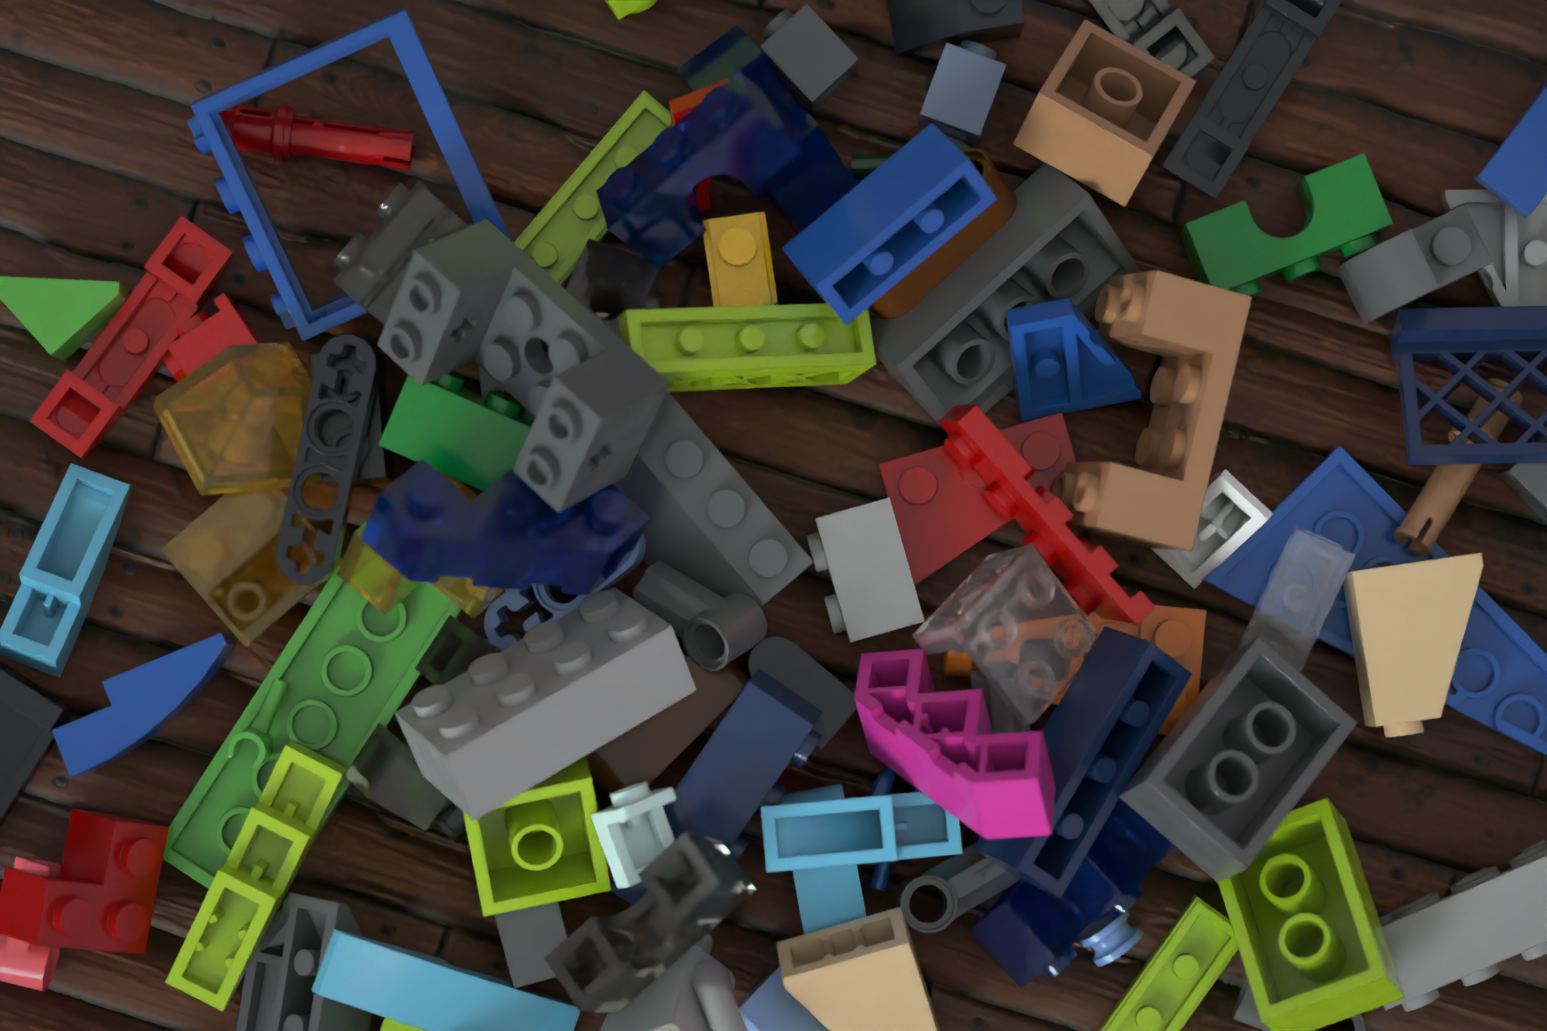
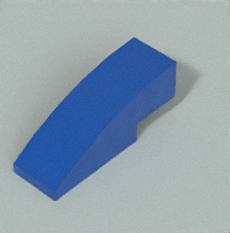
M218 633L102 681L111 706L52 730L70 777L85 776L122 758L155 736L181 714L216 676L237 645L232 633Z

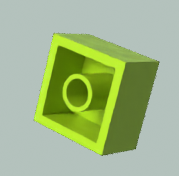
M586 756L475 821L463 812L483 917L611 891L605 853L591 818V814L598 811Z

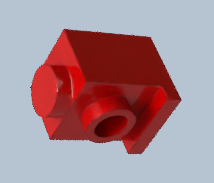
M225 293L213 300L220 311L211 316L206 310L181 324L176 329V333L180 338L168 345L169 352L161 357L169 372L182 388L191 383L196 390L207 394L269 352L235 300Z

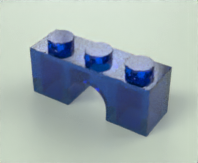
M739 71L722 86L711 90L704 97L701 104L673 127L663 130L656 137L653 144L628 165L614 171L608 177L605 184L596 190L607 228L659 270L706 231L692 188L697 183L713 175L727 174L741 179L755 191L803 152V148L789 112L744 73Z

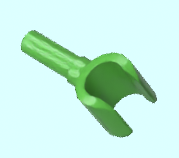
M274 678L258 715H255L251 726L235 735L229 742L227 751L230 759L237 756L245 738L252 739L259 747V756L254 761L252 769H255L270 757L274 745L269 731L273 724V718L289 686L288 683Z

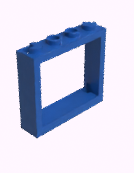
M402 7L194 100L191 108L195 117L186 120L200 153L204 156L213 152L223 173V176L214 179L225 207L230 214L241 211L251 234L242 237V240L258 273L268 269L279 292L270 295V299L277 316H280L286 330L295 326L302 341L395 300L409 264L313 307L221 113L226 109L389 37L474 223L488 219L512 241L406 7Z

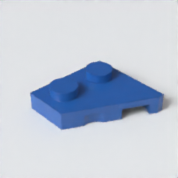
M1070 298L1006 310L1016 403L1021 422L1061 412L1065 414L1141 399V391L1136 375Z

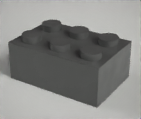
M1257 637L1229 655L1119 797L1218 883L1248 868L1356 726L1357 722L1266 642Z

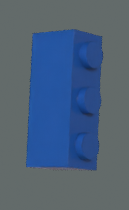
M930 123L788 242L782 250L812 288L847 326L994 203L997 198L969 158L933 123Z

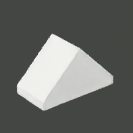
M1225 469L1214 474L1208 481L1193 550L1151 549L1195 589L1204 577L1220 566L1273 513Z

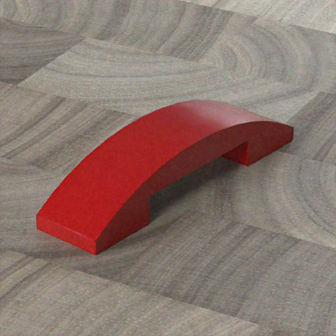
M181 216L144 265L147 271L74 371L66 370L29 422L84 459L120 420L164 364L161 357L169 352L167 346L180 338L176 333V329L201 311L235 255L234 252Z

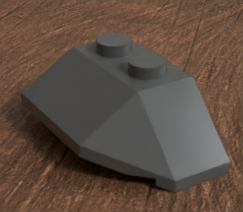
M289 893L282 903L283 908L276 913L246 970L236 1031H369L372 1017L371 1012L317 995L311 991L333 930L337 929L363 937L348 905L306 894Z

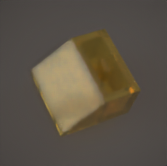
M257 465L161 549L245 647L253 643L319 585H300L288 580L280 572L276 562V549L289 490L270 469L261 465ZM298 514L295 527H308L309 532L304 547L298 548L293 546L291 559L300 562L301 574L308 575L311 565L322 566L325 553L317 551L314 545L317 529L321 530L314 520ZM339 557L336 569L344 563L341 557Z

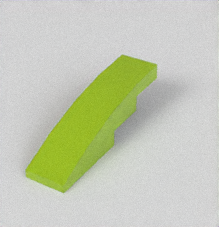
M293 740L285 745L259 801L251 808L226 863L218 870L165 983L222 1012L226 1009L315 839L348 768Z

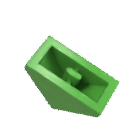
M0 276L1 301L51 356L63 361L68 359L114 317L132 291L131 288L116 281Z

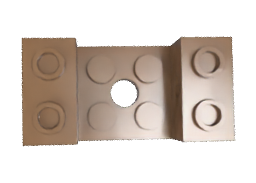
M1158 270L1110 277L1109 284H1106L1101 289L1095 305V320L1100 322L1098 332L1107 342L1165 357L1164 365L1157 369L1150 387V400L1154 403L1149 428L1144 429L1136 446L1135 460L1140 465L1139 469L1113 462H1066L1065 471L1060 472L1056 477L1051 493L1055 497L1057 496L1073 513V524L1069 527L1070 529L1144 548L1193 550L1251 296Z

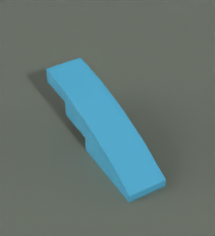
M337 929L333 930L311 990L317 995L427 1031H574L582 1009L570 1001L520 987L514 988L512 983L504 979L453 966L441 958Z

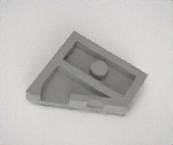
M1487 189L1444 190L1440 193L1441 204L1446 213L1463 205L1466 206L1493 261L1492 264L1476 272L1494 306H1547V194L1531 215L1524 218Z

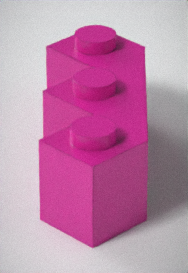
M924 649L861 653L854 700L871 755L984 839L1051 835L1056 786L1042 731L993 734L982 689L936 692Z

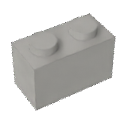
M890 497L815 518L817 533L806 535L816 572L829 570L835 594L824 597L834 634L846 631L848 641L852 643L925 622Z

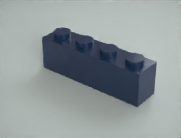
M1104 626L1042 731L1056 786L1051 835L984 839L980 836L974 849L1014 877L1061 898L1118 802L1119 795L1135 773L1192 673L1152 642Z
M758 668L674 792L677 800L665 804L663 807L683 864L631 887L617 889L615 880H613L611 891L671 932H673L684 914L693 921H696L717 890L706 883L719 864L729 871L751 841L750 837L742 833L754 813L761 817V807L776 805L787 787L777 781L790 761L801 768L822 738V735L812 728L823 711Z

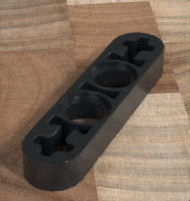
M339 335L330 339L322 347L317 359L276 549V562L280 572L288 580L300 585H317L326 581L334 573L339 562L379 376V359L376 351L364 339L355 335ZM348 347L357 348L356 357L366 363L364 373L352 374L347 391L351 395L361 394L358 407L341 399H323L326 387L339 392L342 375L340 371L332 367V361L334 356L345 357ZM332 410L346 412L353 423V433L350 439L339 447L324 445L317 434V425L320 418ZM317 474L331 475L339 486L337 502L331 508L324 511L311 509L303 497L306 482ZM298 514L317 522L334 521L330 535L317 529L314 545L317 551L325 553L322 566L311 565L308 575L301 574L300 562L291 559L293 546L298 548L304 547L309 532L308 527H295Z

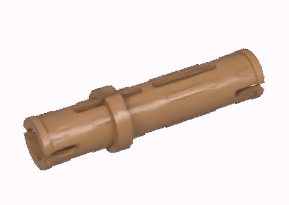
M1487 379V382L1499 392H1502L1509 385V383L1500 379ZM1517 391L1510 400L1517 406H1520L1523 397ZM1479 395L1466 418L1472 422L1490 403ZM1498 410L1480 429L1497 441L1509 418ZM1452 427L1448 434L1451 443L1461 433L1454 427ZM1469 440L1466 444H1475V443H1473L1471 440ZM1482 464L1437 465L1400 527H1397L1393 533L1394 539L1402 546L1408 538H1411L1413 540L1407 550L1417 555L1429 556L1433 550L1434 543Z

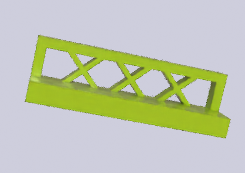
M827 303L625 310L618 316L620 339L670 383L667 392L848 384L876 365L868 308L847 326Z

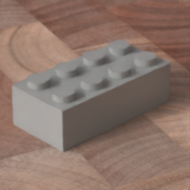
M614 587L610 590L595 592L587 596L580 602L579 608L554 622H544L534 626L527 631L524 639L500 653H491L476 659L469 666L468 671L443 685H434L420 691L415 695L412 703L394 713L422 776L475 821L697 691L672 626Z

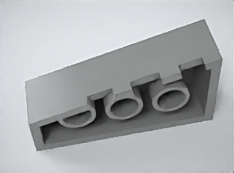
M1541 840L1520 850L1521 854L1509 861L1512 867L1510 870L1500 873L1497 866L1484 867L1451 885L1452 895L1441 899L1438 892L1429 893L1379 917L1405 995L1404 999L1384 1005L1385 1010L1402 1004L1405 1012L1421 1008L1440 997L1437 988L1459 979L1462 980L1464 986H1471L1482 982L1500 971L1497 965L1498 962L1520 953L1524 961L1547 954L1546 840Z

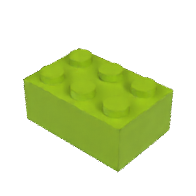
M1328 798L1290 811L1246 870L1218 882L1261 1022L1271 1031H1313L1405 998L1347 822Z

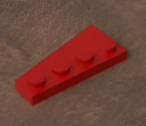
M955 405L938 420L939 424L949 435L944 440L949 452L966 469L970 470L974 467L988 484L983 490L987 500L1003 517L1010 519L1013 516L1027 534L1022 539L1024 546L1045 568L1053 566L1066 583L1061 588L1064 597L1077 612L1087 617L1095 611L1100 618L1137 625L1156 608L1141 590L1135 595L1126 594L1110 576L1112 571L1119 565L1101 545L1096 548L1083 536H1075L1070 531L1069 527L1073 524L1072 517L1074 515L1057 496L1055 497L1048 489L1041 485H1038L1035 489L1032 488L1027 480L1034 474L1033 468L977 405Z

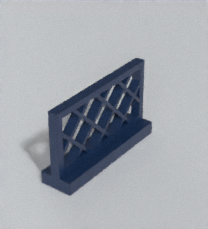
M1547 306L1399 309L1389 340L1392 362L1397 363L1407 465L1546 463L1547 428L1545 426L1547 425V410L1536 421L1513 403L1510 398L1526 381L1547 396V377L1538 370L1547 361ZM1501 360L1518 375L1502 392H1499L1474 372L1483 361ZM1413 362H1438L1454 376L1436 394L1415 378ZM1462 383L1466 384L1490 403L1472 422L1445 401ZM1417 398L1425 404L1420 411L1418 410ZM1499 410L1526 432L1515 443H1498L1480 428ZM1433 412L1437 413L1461 432L1451 444L1422 445L1420 425ZM1534 438L1538 441L1530 443ZM1469 440H1471V441H1472L1473 443H1475V444H1466V443H1467Z

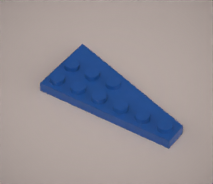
M1337 446L1271 511L1273 513L1272 516L1220 566L1204 577L1202 582L1355 659L1342 573L1448 558L1450 556L1436 542L1429 556L1417 555L1407 550L1413 540L1411 538H1408L1405 544L1401 546L1394 539L1393 533L1397 527H1400L1407 513L1341 446ZM1478 585L1444 705L1547 757V654Z

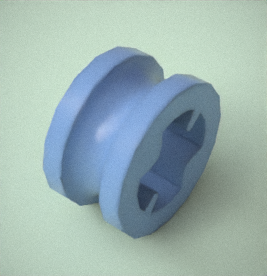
M1124 906L1118 907L1102 916L1089 926L1078 939L1084 948L1092 947L1094 949L1095 955L1092 960L1098 967L1119 958L1131 949L1144 934L1138 925L1132 927L1128 924L1129 912Z

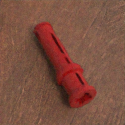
M238 104L221 112L239 150L268 153L272 155L274 161L284 162L285 159L290 160L292 155H300L359 164L387 166L389 168L404 169L405 171H411L416 141L415 130L375 127L374 125L297 115L296 109H291L290 105L280 104L277 110Z

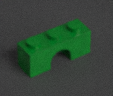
M1365 153L1309 174L1295 185L1305 211L1302 229L1295 236L1278 238L1263 232L1254 222L1245 200L1186 223L1180 229L1179 235L1198 282L1252 297L1263 292L1259 283L1263 279L1282 272L1285 281L1290 282L1321 269L1322 267L1318 259L1321 256L1341 249L1345 259H1348L1381 244L1377 234L1385 231L1393 225V222Z

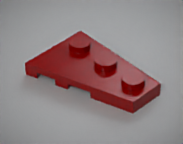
M1062 412L999 430L1033 468L1034 474L1027 480L1033 489L1041 485L1051 492L1056 477L1060 472L1065 471L1066 462H1076ZM946 445L878 464L887 498L890 497L914 585L1014 518L1013 516L1010 519L1003 517L990 504L983 492L988 484L974 467L970 470L963 467L952 456Z

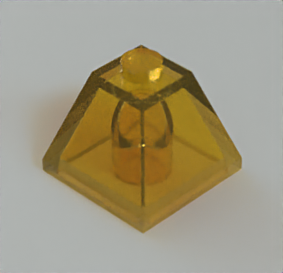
M289 342L231 345L158 395L153 408L200 495L290 488L313 382ZM321 474L312 476L305 486L318 485Z

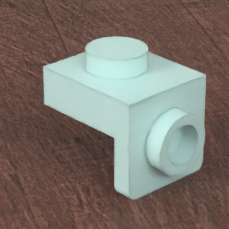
M647 781L639 782L611 793L610 798L613 805L591 814L617 889L631 887L683 864L663 809V805L677 800L673 787L650 791Z

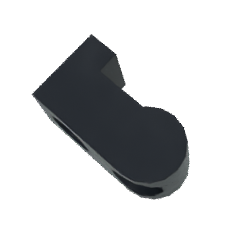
M773 636L763 639L754 646L749 655L748 668L751 678L760 668L823 711L812 728L822 735V738L816 745L821 750H823L857 709L854 700L855 693L787 638Z

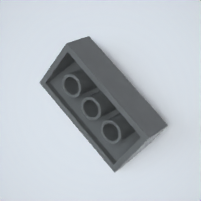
M1044 163L1013 191L1017 197V206L1007 223L917 305L900 317L882 319L876 316L870 321L875 354L942 429L943 427L939 424L938 420L955 405H977L985 414L1015 387L1006 310L1070 298L1083 315L1090 319L1095 314L1098 295L1101 289L1106 284H1109L1110 277L1141 272L1089 193L1061 171L1047 163Z
M669 392L666 393L627 476L589 496L606 517L627 518L641 528L646 539V552L643 561L649 567L658 561H662L723 598L730 593L741 592L754 599L762 609L814 564V561ZM621 534L628 541L626 534Z

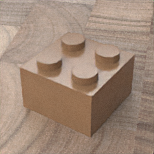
M1084 19L1039 91L1013 145L1126 207L1197 81Z

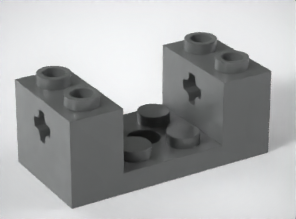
M488 219L481 220L415 249L377 344L421 386L475 361L533 414L536 419L512 471L558 513L627 476L670 386V383ZM542 339L550 346L549 357L551 362L543 352Z

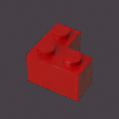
M72 809L60 872L5 867L0 893V934L36 946L145 954L169 827L127 815Z

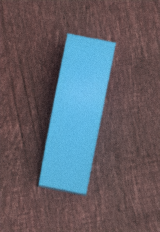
M70 464L19 574L21 580L20 588L0 629V656L53 676L61 677L107 564L131 492L129 484L78 465Z
M921 791L761 807L767 873L963 854L959 819Z

